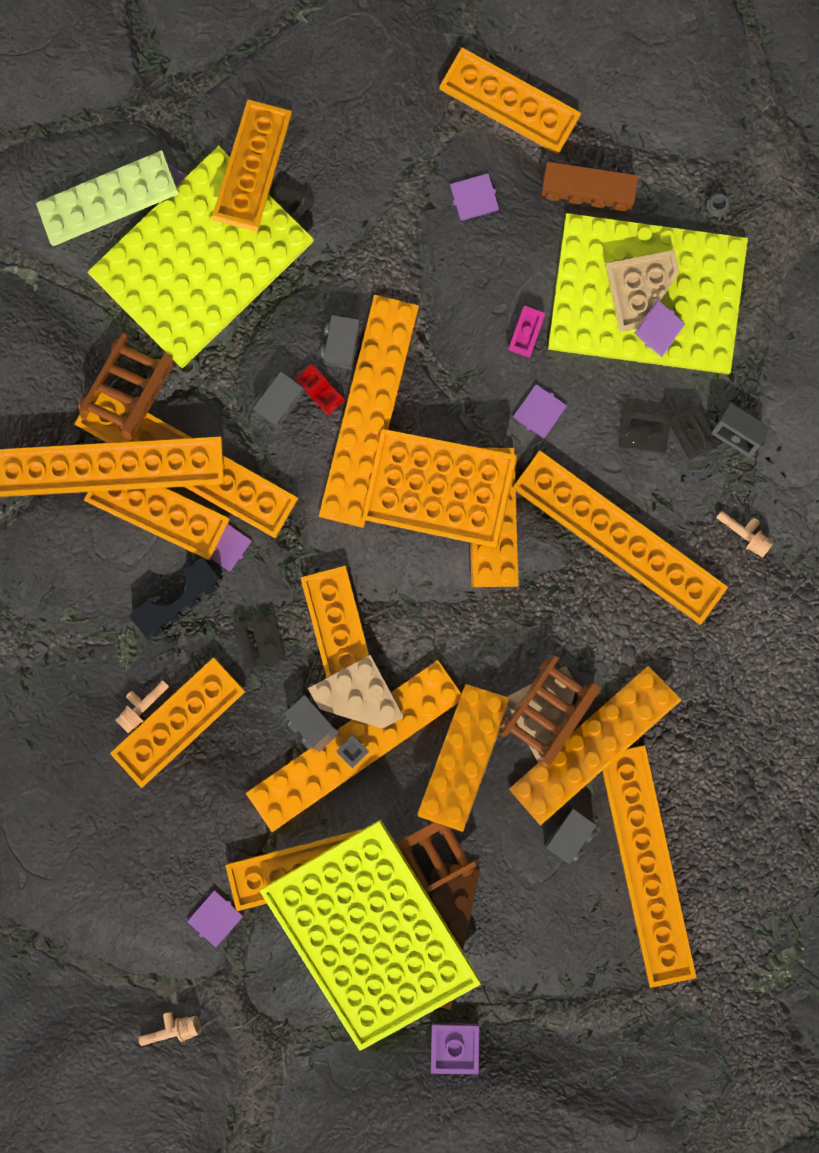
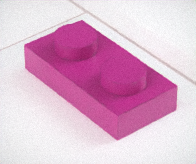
M524 306L508 350L530 358L546 313Z

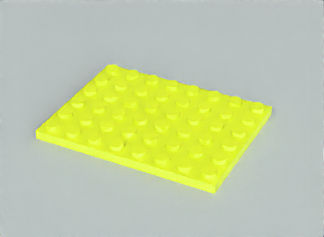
M219 146L177 185L178 195L163 200L156 205L87 272L167 354L173 356L172 359L182 369L314 242L313 238L270 195L266 202L258 232L212 220L230 156Z
M566 213L548 350L730 374L748 238ZM675 250L679 273L660 302L669 310H673L674 315L685 325L663 357H660L651 348L645 347V343L634 334L636 330L619 333L605 267L606 263Z
M381 819L260 890L263 898L360 1051L481 985V979Z

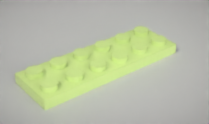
M161 150L39 201L36 205L49 241L55 246L178 195L179 192L165 154Z

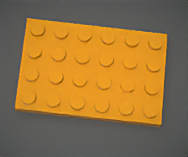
M381 429L362 520L498 548L518 456Z

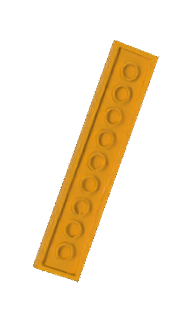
M374 295L319 513L321 518L364 528L366 520H362L381 429H389L419 305Z
M103 393L99 395L95 404L122 417H129L132 412L131 406ZM92 412L89 413L86 420L81 419L79 415L75 422L76 426L106 443L130 442L123 438L120 425ZM147 413L132 442L190 439L192 437ZM223 456L224 484L185 486V488L275 539L298 501L296 496Z
M222 437L0 449V497L224 484Z
M541 451L538 452L513 486V489L699 625L703 623L728 588L721 581Z
M438 660L391 692L403 718L385 728L352 719L338 729L340 733L320 752L314 748L307 750L246 793L272 832L459 703L462 694ZM352 735L369 750L353 768L336 752Z
M641 745L627 748L602 770L647 980L649 987L652 988L696 978L646 747Z

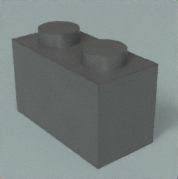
M332 315L331 322H326L325 335L328 336L327 344H323L321 349V358H324L325 365L352 370L360 327L359 320Z
M282 372L278 376L274 375L269 380L267 391L264 395L260 393L253 403L255 405L253 408L255 413L277 429L305 392L303 387Z
M730 403L718 419L711 434L751 458L762 445L770 427Z
M305 695L284 713L289 720L286 724L294 733L300 732L303 736L300 740L309 750L314 748L320 752L340 733L312 700Z
M570 807L544 846L570 865L572 860L576 862L581 856L583 844L586 841L589 843L596 834V830H594L596 825Z

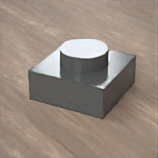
M352 735L336 752L353 768L369 750Z

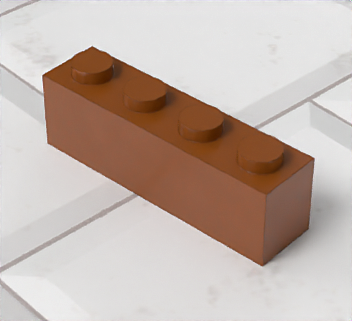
M547 162L541 196H545L546 199L552 201L565 199L573 204L585 202L591 203L594 207L612 206L615 210L626 211L631 209L634 204L638 175Z

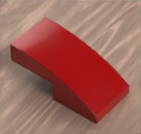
M312 364L295 378V381L303 387L304 391L328 416L345 401Z

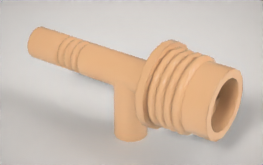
M723 511L717 516V519L749 542V545L746 547L747 550L753 551V553L758 554L762 558L774 544L761 530L756 535L753 534V531L760 524L756 518H752L744 527Z
M162 680L143 700L133 691L129 692L126 698L135 708L132 710L129 706H126L125 710L120 713V716L115 721L129 733L137 725L144 722L139 716L169 686Z
M173 1013L163 1014L165 1029L140 1036L139 1043L143 1046L175 1036L181 1042H184L186 1039L193 1038L201 1033L200 1021L197 1016L177 1018L174 1024Z

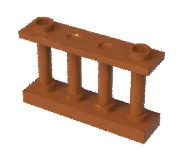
M122 333L120 339H116L111 347L112 353L88 395L81 398L78 409L83 420H86L89 413L92 412L120 425L123 438L132 442L170 374L174 362L173 356L164 353L161 359L155 360L128 347L127 335ZM122 355L153 368L154 372L151 378L147 377L145 379L117 366ZM111 374L142 387L143 392L140 398H134L106 385ZM103 393L131 406V414L129 417H122L95 404L99 395Z
M557 656L544 659L538 668L541 672L511 717L506 716L500 725L502 730L499 733L500 736L505 737L511 732L537 750L538 755H540L537 762L544 767L552 764L601 689L595 683L582 686L554 666L559 659ZM548 674L577 693L578 700L575 705L567 704L542 686ZM536 693L564 712L566 718L562 724H555L528 705ZM522 713H525L552 732L553 738L549 744H543L516 725Z
M435 822L396 843L426 893L460 874H463L464 877L476 871L475 866L480 863L478 858L471 862L468 861L452 831L453 828ZM438 831L441 835L445 836L461 866L451 873L447 871L431 841L433 840L431 835ZM418 842L420 846H424L440 876V879L431 884H428L411 853L413 851L411 846Z

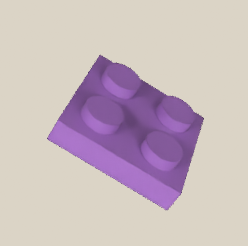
M432 1023L431 1073L478 1074L479 1024Z

